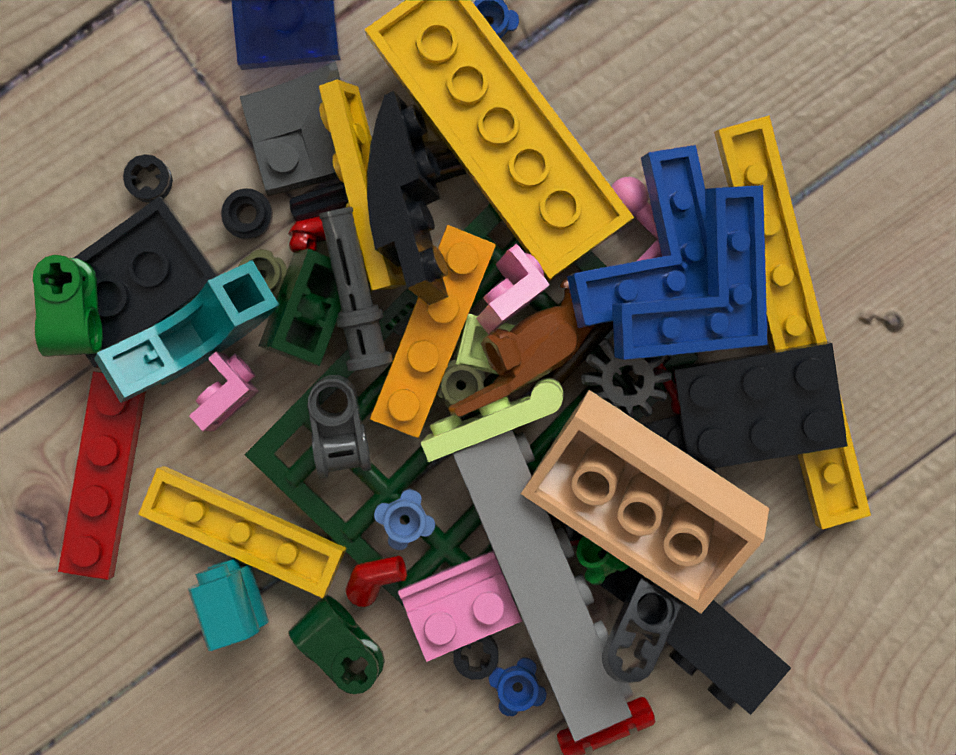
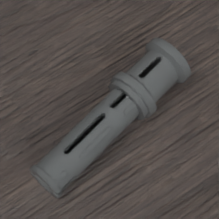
M352 207L319 213L342 312L337 313L338 318L336 321L337 326L344 329L350 355V359L346 362L348 371L368 369L393 361L392 353L385 350L379 320L383 318L382 309H379L378 304L373 305Z

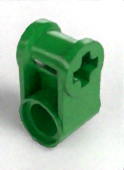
M51 255L43 258L36 265L32 279L36 309L35 339L39 352L44 357L97 354L102 347L103 332L98 311L95 271L87 262L81 259L68 258L62 255ZM71 273L72 282L60 287L59 277H64Z

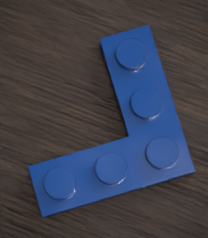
M696 145L648 152L641 157L662 257L577 272L567 276L578 328L612 322V304L709 296L705 185Z
M763 185L705 189L709 296L612 304L615 358L626 360L768 345Z

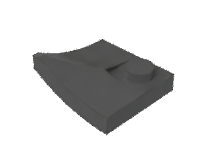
M336 62L327 64L311 73L283 84L240 96L267 196L338 178L332 160L333 154L336 153L332 136L325 128L319 112L320 103L323 102L319 85L336 79L341 80Z

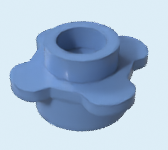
M404 490L399 499L390 504L380 503L375 509V520L384 525L385 531L389 536L388 544L395 550H403L408 546V543L417 540L420 536L427 537L434 531L435 521L433 517L426 515L421 506V495L416 490ZM402 515L409 516V523L402 524L400 517Z

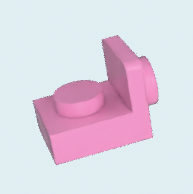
M517 244L507 250L496 263V267L505 277V280L483 297L488 306L476 318L488 334L530 304L550 285L544 278V271L537 259L529 253H524Z
M216 351L208 358L227 382L224 385L219 381L212 384L196 399L199 407L189 417L202 431H215L259 392L251 382L256 376L255 373L237 354H233L229 358L226 354Z

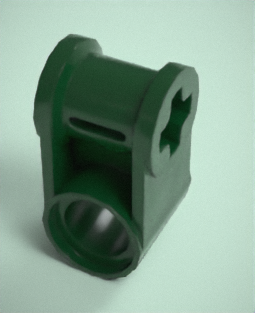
M328 594L321 598L288 632L294 645L307 658L315 662L337 687L345 693H364L372 687L384 668L385 659L380 646L356 623L347 609ZM362 657L368 664L364 670H360L355 674L349 667L353 661Z

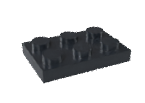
M161 196L154 199L73 257L87 262L96 274L98 311L103 332L100 351L138 334L173 315L191 302L200 293L208 280L219 276L167 201ZM68 273L67 276L59 277L60 287L72 282L71 273ZM85 354L93 367L99 368L94 360L96 354Z
M827 341L672 368L686 454L709 469L848 446L833 343Z

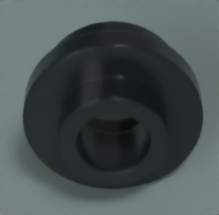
M244 188L234 191L226 198L222 206L221 217L225 228L232 235L240 239L250 240L260 237L269 229L273 218V211L270 202L262 193L254 189ZM248 206L254 207L256 209V218L251 223H242L240 220L242 209Z

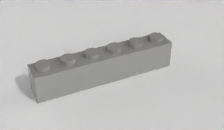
M513 430L452 453L574 741L576 742L632 717L625 700L633 696L629 683L615 681L607 674L603 667L602 653L609 635L601 620L593 623L586 607L594 603L591 591L582 574L573 576L567 562V558L575 555L563 527L554 530L547 511L521 495L522 490L531 478L527 464L535 461L524 433L521 432L514 435Z

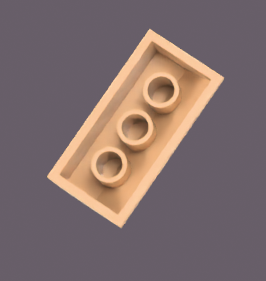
M590 390L561 429L521 492V495L701 614L764 541L769 514L767 506Z

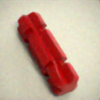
M639 697L627 702L632 717L576 742L569 728L559 731L557 741L563 755L586 754V748L592 747L594 751L631 735L629 730L636 728L639 732L653 726L656 722L655 715L648 700L645 697Z

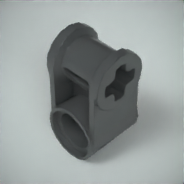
M328 375L321 378L314 385L308 396V410L312 427V447L319 479L328 478L329 472L356 467H361L363 471L372 470L365 425L362 424L355 386L349 379L341 375ZM327 387L342 389L348 398L347 407L338 413L325 411L319 403L320 391Z

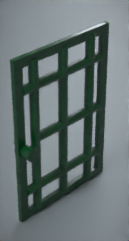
M489 204L463 231L496 244L488 234L502 219L492 205ZM515 237L503 249L496 244L470 311L502 278L505 280V277L496 267V263L507 250L517 244L524 253H527ZM592 251L574 263L581 272L607 267ZM408 288L383 312V318L379 320L383 341L393 331L398 335L403 336L418 299V296ZM543 291L529 305L538 312L560 306L562 301L557 304ZM600 345L591 352V354H595L601 359H604L606 356ZM347 349L244 455L337 544L346 547V552L358 564L384 559L361 536L376 521L374 517L376 507L380 503L390 504L399 499L402 492L433 462H428L422 445L389 479L372 462V470L363 471L361 467L349 469L374 494L347 522L304 482L316 470L312 445L290 467L275 454L302 425L312 433L308 410V396L314 385L321 378L328 375H341L348 379L354 372L347 370L346 362L350 359ZM696 352L666 355L668 359L663 365L671 373V379L674 382L672 368L693 365L699 358ZM391 364L358 396L362 422L373 411ZM629 365L620 367L619 370L622 374L619 375L615 372L613 379L619 382L622 389L630 388L633 386L630 380L635 381L628 374L631 368ZM491 373L483 381V385L487 387L493 384L499 375ZM459 380L456 383V387L459 390H463L466 384ZM655 383L654 386L661 388L665 393L667 392L663 383ZM599 385L587 386L530 444L535 461L527 464L531 476L551 447V438L558 436L586 393ZM327 387L320 391V405L338 388ZM649 396L646 401L652 407L658 400ZM638 405L633 406V419L636 421L644 415ZM479 409L460 416V419L464 421L481 413ZM474 504L445 533L435 524L431 535L427 537L420 536L430 548L407 571L405 581L382 585L403 607L404 604L398 594L399 589L430 577L444 562L453 567L472 559L460 546L482 524ZM402 515L400 517L406 524L409 523V516ZM489 543L477 556L493 550L491 544Z

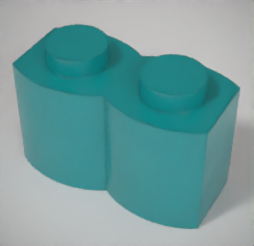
M231 558L209 566L207 570L195 574L198 584L189 587L188 592L208 651H214L246 640L260 632V628L269 622L250 565H239L237 559Z

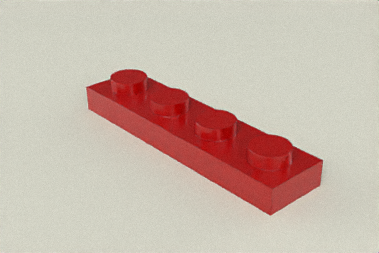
M93 371L58 572L109 580L115 574L146 391L120 403L102 372Z

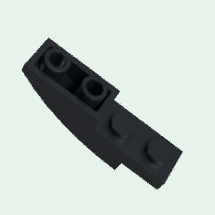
M395 91L384 95L370 145L367 170V200L370 227L375 250L398 268L401 267L407 288L431 305L448 297L443 277L448 275V269L440 250L433 245L430 231L435 229V224L427 207L428 204L441 199L435 178L440 177V169L430 149L425 147L422 135L428 131L421 112L416 105L408 106Z

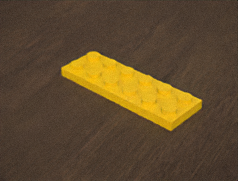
M405 0L364 29L368 40L524 250L535 257L544 271V277L548 282L632 222L634 216L472 0Z

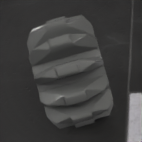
M603 338L599 341V344L606 356L604 359H601L595 354H587L586 362L598 369V372L582 374V383L588 386L599 385L592 392L604 400L606 399L607 402L616 408L621 406V411L632 418L634 416L633 406L637 405L646 417L650 416L653 411L646 401L649 396L662 402L667 398V394L661 388L654 386L655 383L671 380V373L668 370L654 369L663 363L666 356L618 359L615 358L611 343L606 338ZM629 365L631 370L639 375L638 380L635 382L631 379L630 382L633 386L622 389L619 382L613 379V375L615 372L621 375L622 373L619 368Z

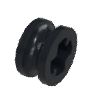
M144 154L136 156L124 168L123 180L125 187L130 194L142 202L150 203L159 196L165 198L172 189L173 178L171 171L162 160L153 155ZM143 168L148 172H152L156 168L160 170L161 174L155 175L160 181L155 189L152 190L150 187L144 186L141 190H138L136 184L142 181L137 175Z
M491 635L475 641L483 643V652L491 654L487 662L483 659L480 660L479 667L470 666L469 657L461 654L465 646L470 650L472 643L453 651V662L457 671L462 676L471 680H481L488 677L496 669L498 664V646Z

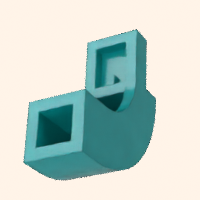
M253 260L208 280L200 293L182 309L156 325L98 352L94 360L120 403H123L160 383L163 386L208 361V358L216 351L221 353L265 321L279 306V303Z

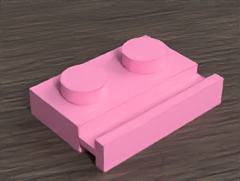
M493 550L398 590L426 662L522 622Z

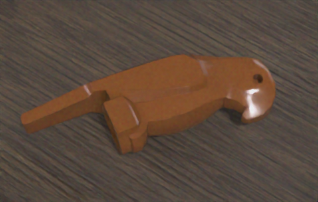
M567 278L560 284V288L564 289V298L560 306L541 310L526 317L516 324L511 331L494 329L488 336L483 338L481 342L483 351L490 367L499 376L493 384L449 406L450 414L460 417L504 398L566 364L577 352L595 325L578 328Z

